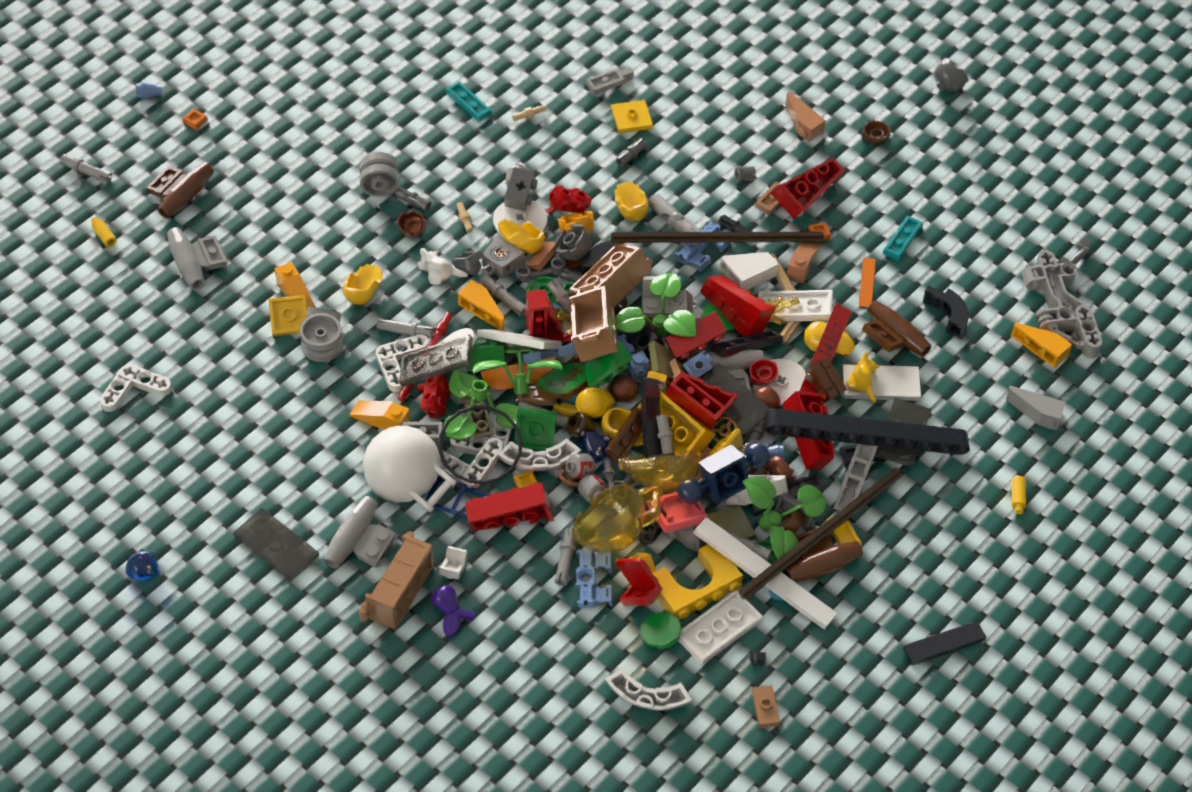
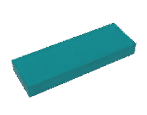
M460 81L446 89V94L477 122L492 115V110Z
M907 215L883 249L882 254L899 261L923 227V222Z

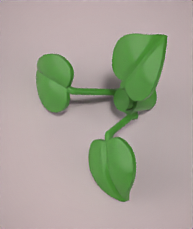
M674 273L657 276L650 284L652 294L661 296V314L656 315L653 322L646 315H642V310L638 307H627L621 310L615 317L616 330L624 333H637L641 331L645 326L646 320L651 328L654 327V331L658 336H665L669 332L683 337H696V320L691 312L679 310L673 316H665V297L675 298L681 290L680 279Z
M511 346L505 348L504 353L518 352L519 373L514 374V378L507 363L500 360L476 363L473 367V374L484 369L504 367L510 379V384L514 386V394H526L530 392L529 383H531L530 377L533 368L563 369L557 360L537 361L527 365L529 369L526 376V373H523L521 352H530L535 350V348Z
M456 368L450 378V392L458 398H465L469 395L472 398L470 407L474 406L475 402L481 403L487 398L489 405L494 408L490 392H487V383ZM508 403L497 405L496 409L506 413L516 423L518 406ZM472 410L468 411L466 418L459 415L452 420L445 430L446 436L454 440H465L472 437L477 428L476 423L469 420ZM492 411L496 415V422L500 426L514 428L504 416ZM450 415L449 417H447V418L445 419L444 425H445L446 421H447L450 417H452L453 415Z
M760 476L750 477L742 481L752 503L760 509L767 508L763 512L764 516L759 519V526L764 531H771L770 541L777 559H780L798 544V540L793 532L789 530L784 531V527H779L782 517L800 508H804L805 514L808 517H817L824 512L826 507V499L823 493L812 485H804L798 491L800 505L782 514L774 511L770 512L774 505L773 498L776 496V489L773 483L767 478Z

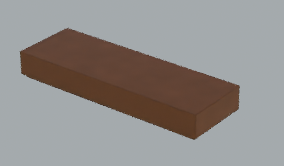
M639 408L632 410L605 449L616 464L623 461L642 433V414Z

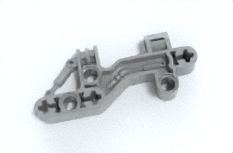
M1047 250L1041 251L1036 265L1028 266L1022 270L1026 288L1028 290H1043L1049 309H1043L1036 314L1040 329L1057 333L1067 339L1069 343L1076 345L1077 349H1081L1085 357L1096 358L1102 345V338L1090 307L1067 292L1065 288L1074 283L1077 274L1076 265L1072 263H1057L1052 252ZM1062 331H1074L1078 342L1072 340L1071 336Z

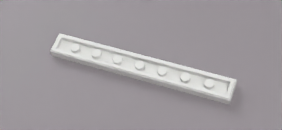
M707 517L694 531L696 536L753 578L771 566V564ZM782 572L765 585L824 630L837 614Z

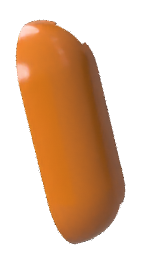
M555 356L541 359V361L555 360ZM522 363L523 373H526V376L529 369L527 365L532 363ZM519 365L508 366L514 378V374L519 373ZM504 367L481 371L482 379L487 383L488 387L494 390L514 388L513 384H510V379ZM533 368L529 385L536 384L540 377L553 368Z

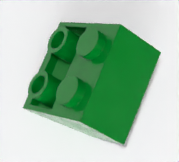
M486 339V342L480 343L478 340H475L473 347L465 356L466 370L473 371L474 365L481 361L500 360L505 362L502 342Z
M621 340L617 342V352L594 358L585 365L588 386L590 388L595 385L598 387L602 386L629 367L628 363L633 358Z

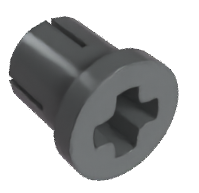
M735 166L734 178L736 183L755 180L756 175H752L756 174L755 167Z

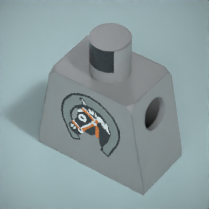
M497 235L483 253L485 257L482 258V266L484 268L481 269V273L483 276L495 274L500 278H505L518 267L524 265V251Z

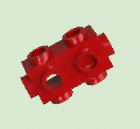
M559 185L550 192L549 201L551 206L546 211L549 215L556 211L585 214V211L591 205V197H588L586 191H581L579 188L566 189L564 186Z
M439 373L427 376L426 384L420 383L418 385V390L423 391L420 408L429 418L443 416L447 411L446 400L450 396L449 383L446 380L447 377L444 374Z

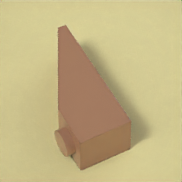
M787 92L785 105L797 133L808 142L824 133L826 120L792 92Z
M801 242L787 268V276L791 281L804 284L821 243Z

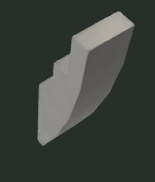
M857 444L833 509L841 511L860 496L878 446Z

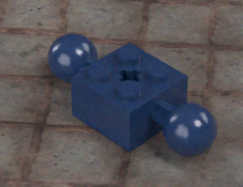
M752 443L745 449L743 455L731 444L698 462L702 479L698 481L691 478L683 480L677 489L679 499L686 504H694L701 499L703 490H705V493L718 504L746 489L742 481L749 478L747 466L760 468L766 465L769 460L768 448L761 443Z

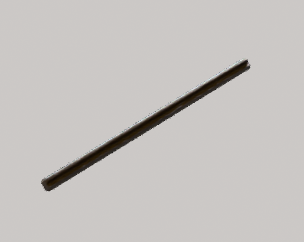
M613 232L611 233L612 243L823 242L824 233Z
M894 468L741 588L739 590L740 597L745 600L749 599L903 476L901 469Z

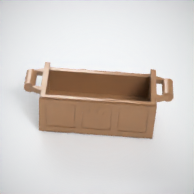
M617 243L569 289V292L572 296H575L579 291V287L594 283L597 288L605 286L615 307L643 280V277H646L653 270L651 267L653 260L646 258L641 248Z
M594 283L579 287L577 294L569 297L572 308L573 337L571 341L580 361L585 362L617 352L615 309L606 287L597 288Z
M411 531L402 536L400 550L372 594L366 593L365 601L359 608V616L362 622L367 621L369 618L392 629L397 628L434 568L432 545L414 538V533Z

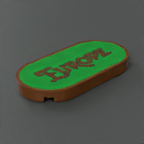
M576 362L562 363L563 370L553 368L536 381L537 393L549 400H557V398L567 400L588 386L586 366Z

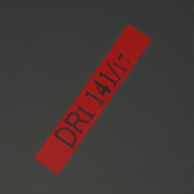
M835 303L809 367L826 357L832 361L852 311ZM805 377L799 391L815 393L814 386Z

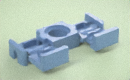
M706 221V227L701 232L721 231L719 225H713L711 221ZM686 243V246L679 253L675 251V259L684 265H689L690 261L691 264L698 267L701 273L711 263L710 256L701 254L710 243H701L699 245ZM717 243L719 251L722 252L731 243Z
M573 343L560 346L558 349H537L531 353L523 354L522 363L527 364L541 361L544 358L554 356L557 358L576 354ZM517 353V354H515V355H516V360H517V364H518V353Z
M587 549V552L577 550L576 554L580 568H576L577 590H580V600L577 601L578 608H594L596 606L595 601L597 603L609 602V606H613L612 586L606 585L605 588L596 586L595 569L599 570L600 568H604L609 573H612L611 552L596 553L595 556L593 549ZM589 575L592 578L588 582H583L581 577Z

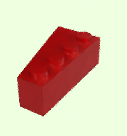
M832 157L780 184L770 193L794 219L803 213L845 170Z
M723 275L707 277L700 289L704 297L719 309L743 337L763 332L776 310V307L764 303L763 299L756 298L751 295L750 291L743 290L738 284Z
M795 391L782 403L785 410L828 414L827 407L824 406V401L826 400L824 393ZM795 437L806 469L822 470L834 459L832 441Z
M542 482L532 483L521 488H512L502 493H493L482 498H473L465 502L468 523L473 531L496 529L500 527V524L512 527L517 526L519 522L523 521L535 524L538 523L537 520L547 519V522L554 521L551 500Z

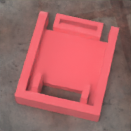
M677 492L648 500V508L665 533L699 525L706 517L709 519L699 501L694 504H686L679 499Z

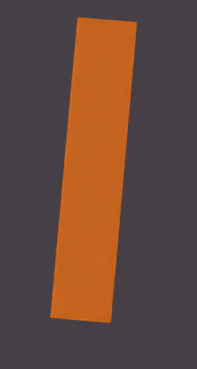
M863 257L859 306L869 307L872 303L876 261L873 258Z

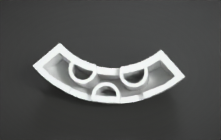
M567 438L561 443L547 448L546 451H533L532 449L522 447V455L516 468L529 471L555 469L565 465L572 454H580L581 449ZM510 441L498 453V458L512 466L518 455V445Z
M624 669L605 678L609 686L622 699L644 709L671 710L692 702L682 683L666 688L651 689L635 681Z

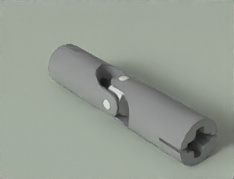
M654 194L649 198V207L677 232H701L659 194Z

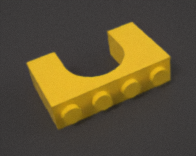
M708 544L701 547L698 551V561L711 577V582L706 587L697 590L686 589L675 581L666 567L652 573L658 578L659 584L663 588L656 599L666 612L675 615L678 619L686 618L693 611L701 610L708 603L718 601L725 594L734 592L741 587L743 575L732 561Z

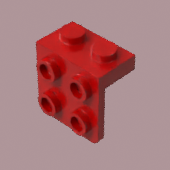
M618 558L615 563L631 585L619 599L621 603L633 606H649L654 603L663 588L659 584L658 578L648 568V564L640 558Z

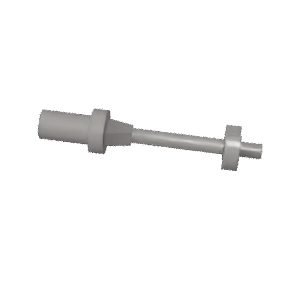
M606 458L604 459L605 470L603 471V476L608 481L610 498L606 500L607 506L611 505V510H615V507L619 504L618 499L614 500V495L611 492L615 471L612 469L611 459Z

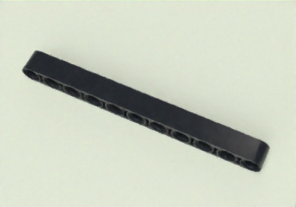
M769 409L765 412L766 431L771 435L963 455L970 451L968 434L963 429L783 409Z

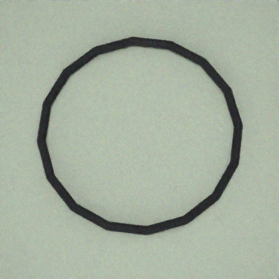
M471 406L459 410L446 421L439 434L438 451L443 465L455 477L472 484H489L503 479L515 469L522 455V437L517 424L506 413L491 406ZM474 409L491 410L504 416L514 426L519 439L518 455L512 466L501 476L486 481L470 480L457 474L447 464L442 451L443 434L449 423L461 413Z

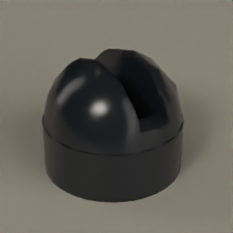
M766 652L749 653L752 665L757 667L759 662L761 667L765 664Z

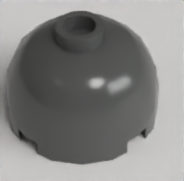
M944 58L936 66L934 79L937 88L941 91L955 92L963 88L969 79L962 68L958 70L955 67L957 64L947 58Z
M581 224L569 226L572 229L567 232L563 230L556 239V251L564 259L575 261L584 258L591 248V236Z

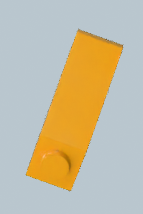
M292 262L274 268L276 283L285 297L306 295L307 307H315L299 272Z
M471 280L458 293V305L503 331L505 329L504 316L488 290L482 284Z
M1020 323L1014 324L1011 337L1053 368L1069 356L1072 344L1057 333Z
M358 400L350 413V417L383 430L390 427L403 426V422H410L409 408L393 402Z

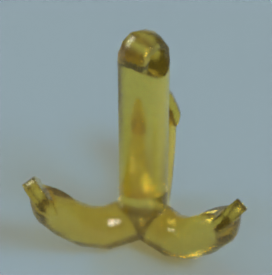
M781 296L772 303L771 299H767L766 304L776 307L770 319L779 325L787 324L786 321L778 318L775 313L799 302L798 297H792L784 301L785 298Z
M556 307L557 319L570 323L569 329L565 334L573 333L571 313Z

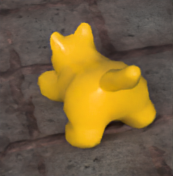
M866 351L846 381V386L850 390L866 391L868 398L873 403H876L871 387L872 374L876 373L875 369L880 368V365L875 364L872 359H868L869 353Z

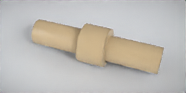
M541 105L535 108H526L523 112L513 114L512 119L513 121H518L524 118H533L536 114L546 112V107Z
M458 202L456 206L459 211V219L464 224L466 232L471 233L473 232V227L470 222L469 212L465 210L462 202Z

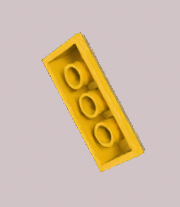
M659 387L660 414L668 415L669 426L672 424L670 431L673 432L674 454L682 461H686L703 451L716 434L665 395L666 391Z

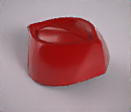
M757 360L750 366L751 385L767 386L778 376L777 363L770 360Z

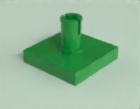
M519 407L516 424L522 437V447L543 451L553 447L557 413ZM515 431L514 443L518 445L519 439Z

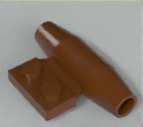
M203 162L184 175L182 170L168 165L146 189L148 193L159 198L165 197L157 210L162 217L168 219L183 209L204 188L214 170L211 165Z
M878 301L870 304L867 312L874 320L864 324L862 331L869 338L877 342L887 352L896 350L902 345L921 357L929 353L932 345L910 322L895 310Z
M819 527L796 535L798 544ZM828 535L800 557V560L785 569L784 573L795 583L812 580L847 566L862 557L863 550L858 541L832 546V538Z

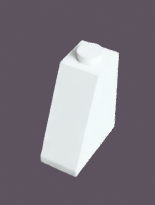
M768 252L723 256L721 257L720 270L728 279L738 284L740 288L749 290L776 277L779 265L778 261Z

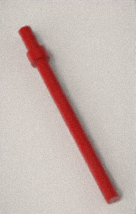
M446 313L441 323L437 324L432 339L397 397L399 401L404 402L441 336H444L448 330L447 326L452 319L451 314Z

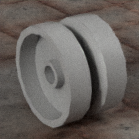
M373 152L361 159L359 163L360 188L364 193L374 197H385L397 191L399 187L398 161L394 156L384 152Z
M317 313L309 316L302 322L300 326L302 351L306 357L316 362H327L333 360L341 353L343 338L341 324L338 319L326 313Z

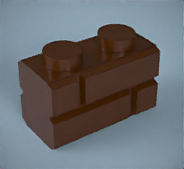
M828 357L805 370L806 380L814 386L815 393L825 394L826 400L824 403L847 390Z

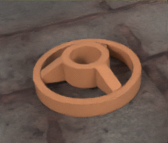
M722 417L716 425L722 420H729L728 423L720 426L719 429H714V426L711 430L725 437L732 432V422L734 430L737 429V424L729 417ZM727 428L728 431L723 434V430Z
M566 464L561 466L558 471L560 480L568 486L578 487L579 482L575 483L578 479L569 477ZM561 470H563L565 477L562 476Z

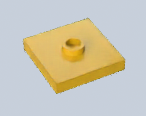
M645 100L611 104V111L619 134L653 129V123Z
M306 295L268 299L272 336L299 334L300 326L306 319Z

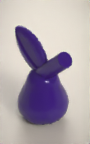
M444 585L432 593L431 602L433 606L446 614L443 621V630L446 637H451L457 633L461 623L460 617L474 620L475 612L459 609L457 594L452 586Z

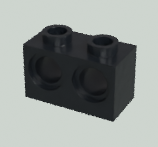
M646 321L641 331L634 334L624 333L626 341L628 343L632 342L635 345L634 350L637 353L644 351L648 359L650 358L649 343L656 341L662 346L665 344Z

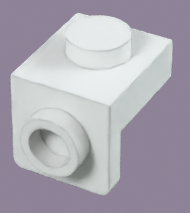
M448 546L446 558L439 569V575L449 579H459L465 569L467 551Z

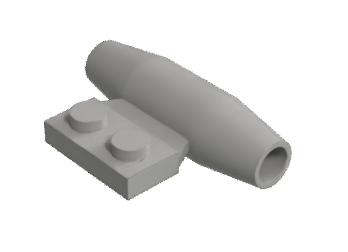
M175 227L168 231L167 236L171 254L180 274L191 289L198 290L204 286L205 281L202 268L212 270L227 266V259L216 236L201 238L191 244L180 228Z
M745 350L726 357H721L714 352H707L714 362L711 364L713 369L706 373L712 374L710 378L711 386H719L721 390L731 394L732 392L738 395L751 393L748 374L744 370L750 369V366L755 361L764 359L762 350ZM702 362L696 363V368L700 369L703 367Z
M365 496L349 512L331 540L323 559L326 565L336 569L354 552L359 560L375 568L377 567L396 537V533L379 524H370L378 506V503L373 498Z

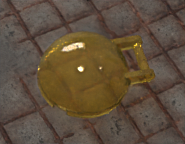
M680 451V455H656L653 458H645V455L623 452V458L619 459L618 467L620 471L628 472L633 480L643 488L655 492H670L677 490L683 480L692 479L699 468L698 462L701 461L702 452Z
M627 483L605 489L589 501L591 506L584 514L582 511L578 513L572 527L574 539L586 549L597 553L609 554L624 550L636 541L643 527L661 519L660 498L663 496V488L656 485L639 492L637 489L631 488ZM652 502L651 509L646 511L645 505Z

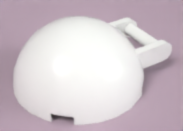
M410 426L390 427L375 436L366 449L363 459L365 479L375 494L384 500L398 504L399 502L415 500L431 513L437 501L451 486L454 487L456 481L441 469V458L435 442L417 428ZM439 475L445 481L426 502L421 496L431 489Z

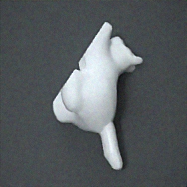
M424 248L420 249L421 261L418 262V267L429 272L428 280L431 284L440 285L441 282L447 281L451 275L458 277L468 276L466 272L453 268L446 259L438 257L439 250L427 252Z

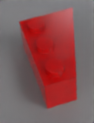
M546 290L527 291L526 329L528 336L563 341V336L565 335L563 322Z
M715 311L696 321V337H683L672 334L666 337L665 341L674 358H680L682 361L691 356L690 353L696 349L701 351L708 347V343L723 339L727 330Z
M680 372L669 385L665 395L711 430L733 405L738 394L734 392L732 394L721 390L719 386L715 385L713 387L703 383L704 381Z

